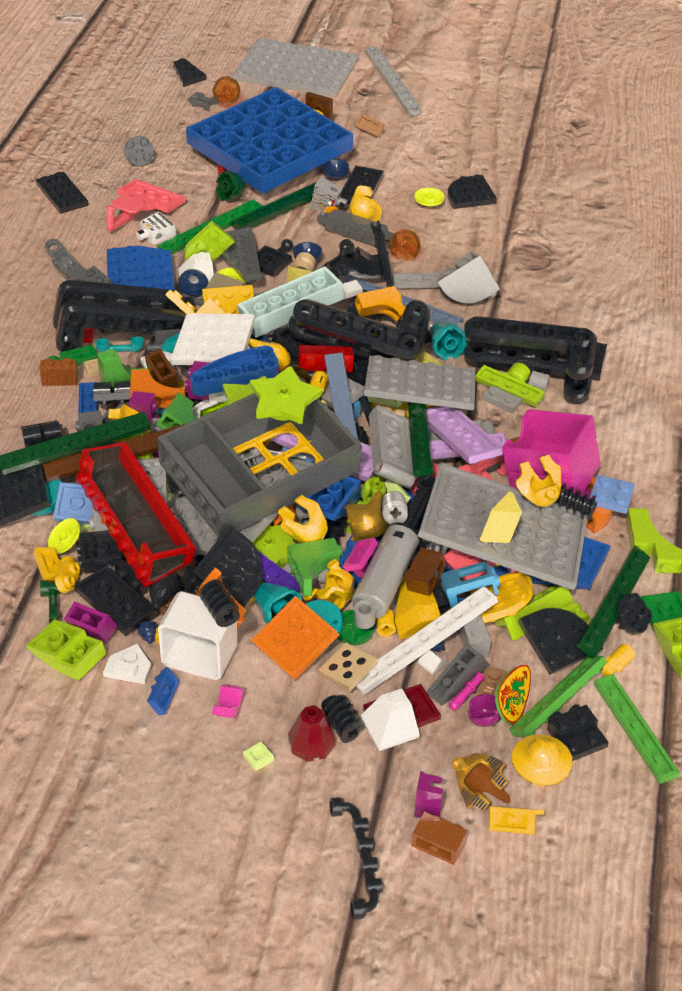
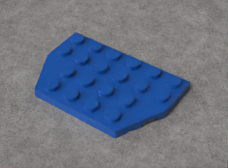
M139 245L107 249V276L113 284L175 290L171 250Z

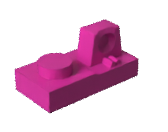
M375 538L358 540L343 565L346 572L354 571L358 577H363L368 567L367 561L373 555L378 545Z

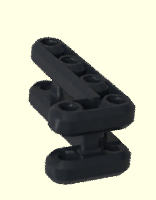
M67 280L62 282L57 289L53 312V326L57 330L55 337L56 348L60 352L81 348L85 329L87 328L155 334V331L182 329L186 313L166 296L169 289Z
M303 299L295 304L287 329L292 337L317 346L352 347L354 357L367 360L370 356L379 355L383 358L399 357L409 361L414 360L422 349L431 311L429 306L421 300L410 301L406 305L403 314L399 317L396 326H391L313 300ZM414 311L418 312V313L420 314V316L414 314L413 312H414Z
M480 316L472 317L464 324V335L467 339L473 341L464 348V360L469 365L475 367L486 365L493 369L509 370L514 363L520 362L530 369V373L536 371L551 376L565 377L563 397L566 401L572 404H581L589 399L597 337L591 330Z

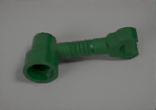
M40 580V597L49 596L50 624L54 619L58 620L57 594H61V592L58 590L55 582Z

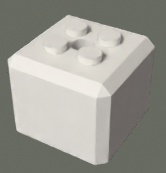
M181 591L175 595L158 626L161 662L166 667L213 680L221 679L238 645L237 621L228 627L218 626L199 595Z

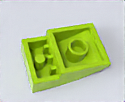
M682 617L654 623V631L668 661L679 677L682 678Z
M55 619L26 645L27 649L43 662L78 681L107 654L102 641L87 636L82 628Z

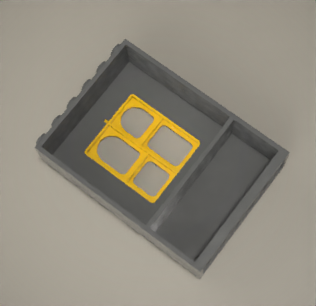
M253 393L157 437L159 463L218 538L229 525L240 531L278 512L283 506L288 507L296 503L294 501L299 496L308 497L360 471L361 442L357 438L355 439L346 426L344 427L339 418L328 409L326 403H323L318 398L307 405L303 424L292 420H276L271 417L257 419L256 410L259 398ZM282 433H290L297 437L298 443L295 447L277 456H273L263 445L264 441ZM255 447L266 460L249 468L238 454ZM298 453H308L315 458V464L298 472L288 461V458ZM278 463L291 475L267 488L255 476L256 473Z

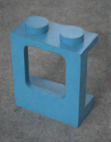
M487 561L442 573L440 577L443 590L451 608L459 604L456 594L490 585L494 594H499L497 588L500 586L499 577L495 574L493 566L489 567ZM485 571L486 574L465 581H460L459 579L460 577Z

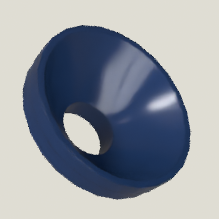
M332 159L322 164V171L328 178L339 180L348 174L349 164L341 159Z
M302 242L293 248L294 258L299 253L306 252L311 254L317 262L322 256V248L316 243Z
M188 269L181 274L178 286L182 293L198 298L202 295V289L207 287L208 278L198 269ZM191 276L198 277L199 281L197 283H191L189 281V278Z

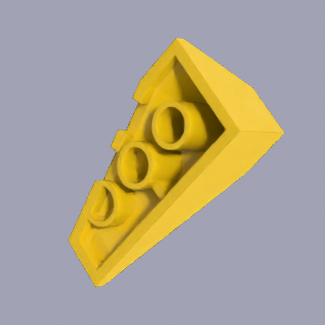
M404 577L400 583L395 616V627L399 639L410 638L440 617L433 593L427 596L408 591Z

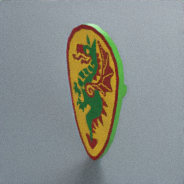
M528 665L514 667L502 678L495 692L496 707L500 717L508 724L516 723L524 713L531 684V671Z

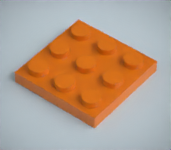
M295 596L251 641L295 681L339 636V633Z

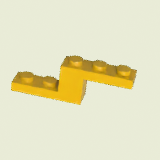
M169 290L166 293V296L186 314L195 313L194 310L196 308L189 302L185 304L181 300L183 296L176 290L174 292ZM209 298L196 312V314L232 313L228 310L224 312L220 308L222 304L215 298L213 300Z

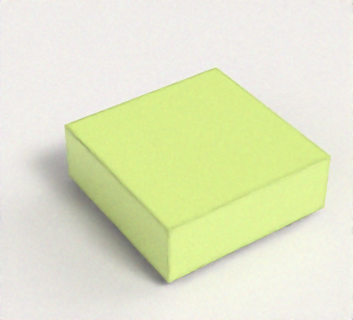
M262 741L243 751V757L255 771L274 761V755Z

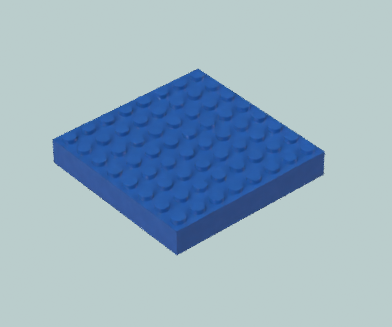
M278 87L186 127V137L189 145L226 170L238 173L244 182L262 194L353 149L352 132Z

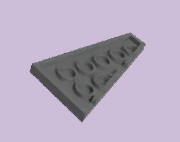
M252 226L227 231L234 238L235 242L220 256L245 282L261 279Z

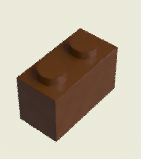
M161 349L145 356L147 369H149L152 378L156 382L167 387H179L177 374Z
M421 547L418 554L414 556L410 569H407L404 574V581L408 591L427 596L432 594L446 568L444 553Z

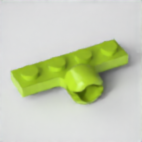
M520 362L514 363L506 373L483 365L475 375V381L488 387L494 386L521 398L522 402L533 407H537L545 396V391L526 383L530 377V369Z
M378 475L377 477L373 476V478L367 479L360 491L363 501L359 500L357 504L369 503L378 491L382 492L383 498L386 493L385 478ZM349 525L346 532L352 534Z

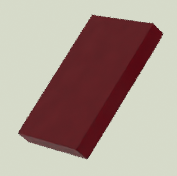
M421 684L403 690L412 705L418 728L441 720L440 712ZM376 700L363 704V711L365 712Z

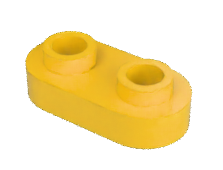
M72 559L61 563L55 577L58 590L64 594L74 589V585L79 577L80 566Z

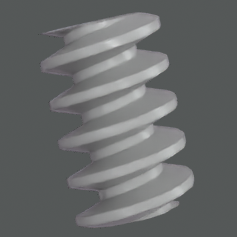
M398 491L388 492L381 502L385 521L389 524L395 522L404 523L408 517V508L404 495Z

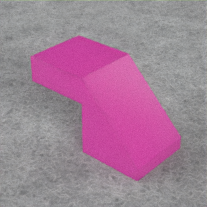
M230 684L221 685L219 700L217 704L213 705L212 714L230 718L238 716L246 687Z

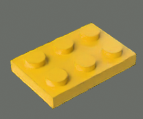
M252 285L202 289L204 303L209 298L211 300L215 298L222 304L220 308L224 312L228 310L232 314H239L237 304L254 297Z

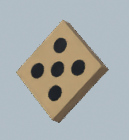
M345 642L318 672L320 676L351 692L378 664V660L376 657Z

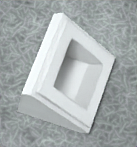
M431 649L421 655L418 660V664L432 675L448 665L446 660Z

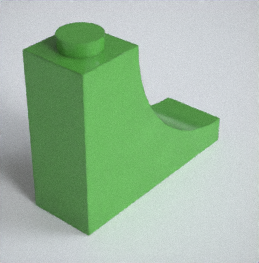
M115 349L97 353L100 382H111L112 392H114V381H130L131 370L145 369L124 365L121 363V359Z
M178 392L156 425L162 429H168L194 421L195 418L192 411L194 402Z
M334 538L287 545L288 564L303 596L312 595L313 579L319 573L328 569L327 564L331 560L337 559L339 561L342 556V548Z

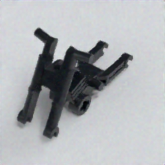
M380 221L376 222L377 226H374L373 222L370 223L378 254L370 255L360 247L355 248L354 243L350 239H344L339 244V255L320 268L326 267L336 277L341 275L347 277L349 271L353 269L360 274L370 276L380 274L386 282V287H392V272L388 258L389 251L386 248L385 234L381 230Z

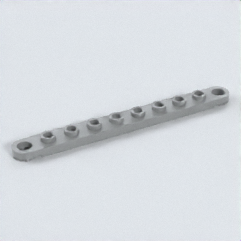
M375 46L368 47L366 55L401 106L407 111V114L411 116L419 115L421 113L420 105L381 50Z

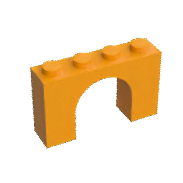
M395 286L359 293L355 300V306L360 316L364 317L379 313L386 314L392 317L396 323L405 309L401 302V294L397 292Z

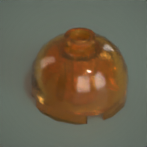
M229 76L217 79L212 89L216 101L224 106L235 104L241 94L239 83Z
M402 228L392 235L389 249L396 259L400 258L404 259L403 261H409L418 255L421 249V240L416 231L410 228Z

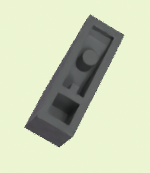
M466 643L426 692L442 706L455 697L465 687L464 684L472 680L476 672L482 674L489 666V663L482 654Z

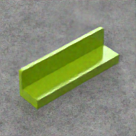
M554 584L534 595L529 603L520 609L516 615L506 616L494 622L496 626H506L511 640L515 641L525 635L518 623L520 618L545 608L561 609L574 603L568 588Z

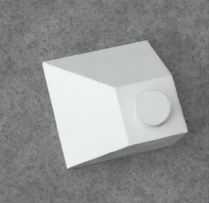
M200 252L193 254L178 269L179 278L188 269H198L207 276L209 283L214 275L210 253ZM191 276L189 281L197 283L199 279L196 276Z
M402 688L381 695L361 715V720L378 751L414 740L420 736L412 705Z

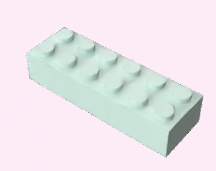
M322 267L237 304L238 313L255 315L252 334L255 337H259L288 324L293 308L300 300L309 299L325 305H331L344 299L343 285L329 269Z

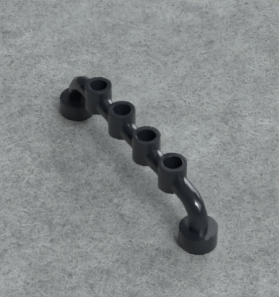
M340 797L330 798L329 808L331 817L342 816V811L350 813L352 817V829L356 835V847L361 858V871L364 873L365 889L369 896V901L363 903L362 899H351L350 912L353 920L363 919L365 913L371 912L376 908L378 893H382L383 890L381 878H374L373 873L378 871L377 858H370L369 852L373 851L372 837H365V832L369 830L368 818H361L358 808L349 802H342Z

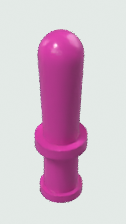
M476 672L470 682L467 681L464 684L465 687L449 702V708L453 711L457 710L467 697L476 691V687L485 680V677L480 672Z

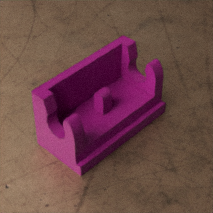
M420 771L414 817L421 818L424 812L440 817L443 789L432 787L430 784L432 782L442 783L441 777L425 774V772Z

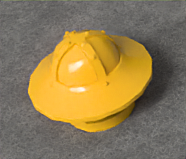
M535 734L524 737L516 743L512 751V764L516 772L525 780L535 785L549 786L560 783L568 777L572 769V755L568 747L560 740L549 735Z

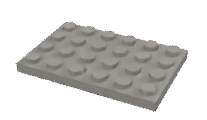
M379 355L370 356L364 396L474 410L475 370L469 367L459 368L452 365H436L432 362L421 363L416 360L406 361L399 358H383Z

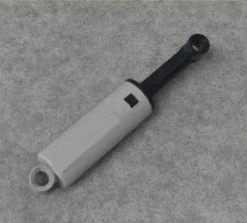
M425 475L418 478L417 489L408 508L407 519L404 523L395 522L387 527L353 594L354 622L361 629L371 628L375 624L376 618H381L386 614L421 540L415 529L428 505L435 482L434 477Z

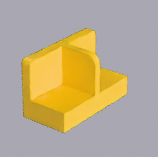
M492 806L490 807L489 830L535 834V815H544V810Z

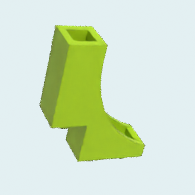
M628 508L626 527L630 549L636 545L647 555H651L655 573H682V549L671 544L655 529L650 519L648 508Z

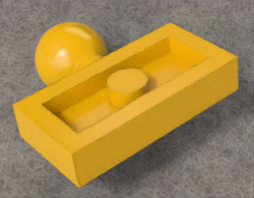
M37 547L33 552L43 580L55 581L62 562L68 559L76 562L72 556H64L59 560L54 547Z

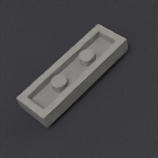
M441 272L394 273L393 285L399 289L440 287L437 279L440 276L442 278Z

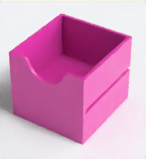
M527 409L522 417L521 433L517 442L513 443L511 439H508L502 447L510 486L518 489L516 480L521 476L519 465L524 462H529L539 479L544 480L548 472L545 471L539 458L550 455L551 459L561 467V486L566 483V490L573 486L574 493L580 489L582 496L601 465L593 415Z

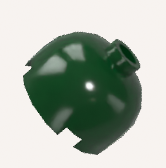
M223 171L218 175L216 180L218 188H216L219 199L226 202L237 201L244 192L245 186L242 177L232 171Z

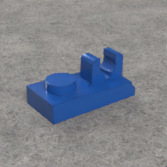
M165 667L155 677L156 683L151 686L152 691L147 700L158 715L166 714L180 682L169 667Z

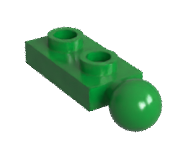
M90 345L60 352L59 358L57 356H50L48 358L53 360L69 358L77 360V365H81L85 361L97 359V352L94 346Z

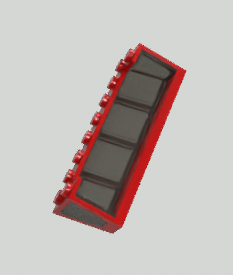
M126 442L82 450L81 459H79V472L76 475L77 483L82 486L85 496L92 502L94 510L100 515L102 523L108 528L110 536L115 539L118 549L123 552L128 565H131L136 578L141 581L143 586H149L191 563L195 551L194 544Z

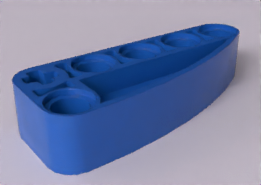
M263 345L217 359L191 374V392L196 396L224 392L223 384L247 385L250 383V380L259 379L263 376H266L267 379L274 378L279 374V363L272 347Z

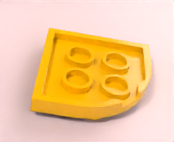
M515 571L499 576L500 586L497 587L499 594L495 595L498 602L481 613L484 623L516 615L520 609L529 603L534 589L528 574ZM490 585L484 586V587L487 588L491 593L494 594V592H493V590L491 589ZM480 588L468 591L469 595H472Z

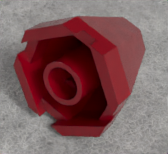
M315 705L305 707L301 711L288 733L291 753L307 762L314 761V758L319 757V760L326 759L335 747L336 740L332 726L323 710Z

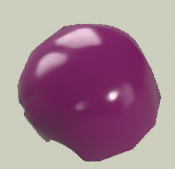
M482 694L470 700L468 715L471 722L476 726H492L500 719L495 695Z

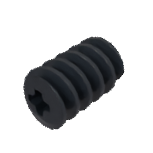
M566 483L561 486L560 495L557 499L559 508L566 504V511L573 507V514L580 510V517L588 513V520L591 519L598 501L596 502L595 495L588 499V492L581 496V490L578 489L574 493L573 486L566 490Z
M219 579L211 580L203 586L200 591V599L217 625L228 627L234 624L240 618L239 606L235 603V600L231 597L222 581Z
M343 694L338 696L331 695L321 703L322 710L336 730L340 740L344 743L354 740L363 729L364 724L358 714H356L355 709L352 708V704L348 701L347 696Z

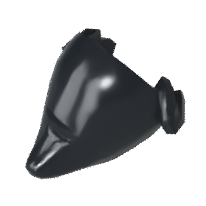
M163 571L156 572L154 576L160 574ZM176 571L150 585V599L155 610H158L163 604L172 602L175 595L183 591L181 576Z

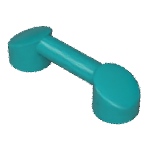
M139 336L132 337L130 344L109 345L108 339L100 338L95 341V346L100 352L115 349L116 352H136L144 346V338Z

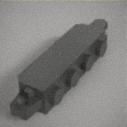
M334 209L330 213L321 212L317 216V222L324 224L326 231L375 247L373 230L370 226L371 222H373L374 226H377L375 221L339 209ZM381 224V230L385 234L386 248H395L393 240H395L396 234L388 231L387 225Z

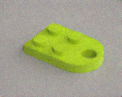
M211 221L186 244L184 248L185 259L187 261L193 254L209 252L213 262L235 240L216 223Z

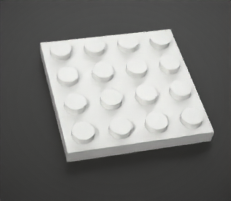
M186 314L171 357L172 365H193L194 361L213 362L224 356L246 350L254 327L255 315Z

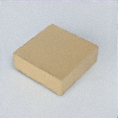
M98 358L83 362L88 377L99 375Z

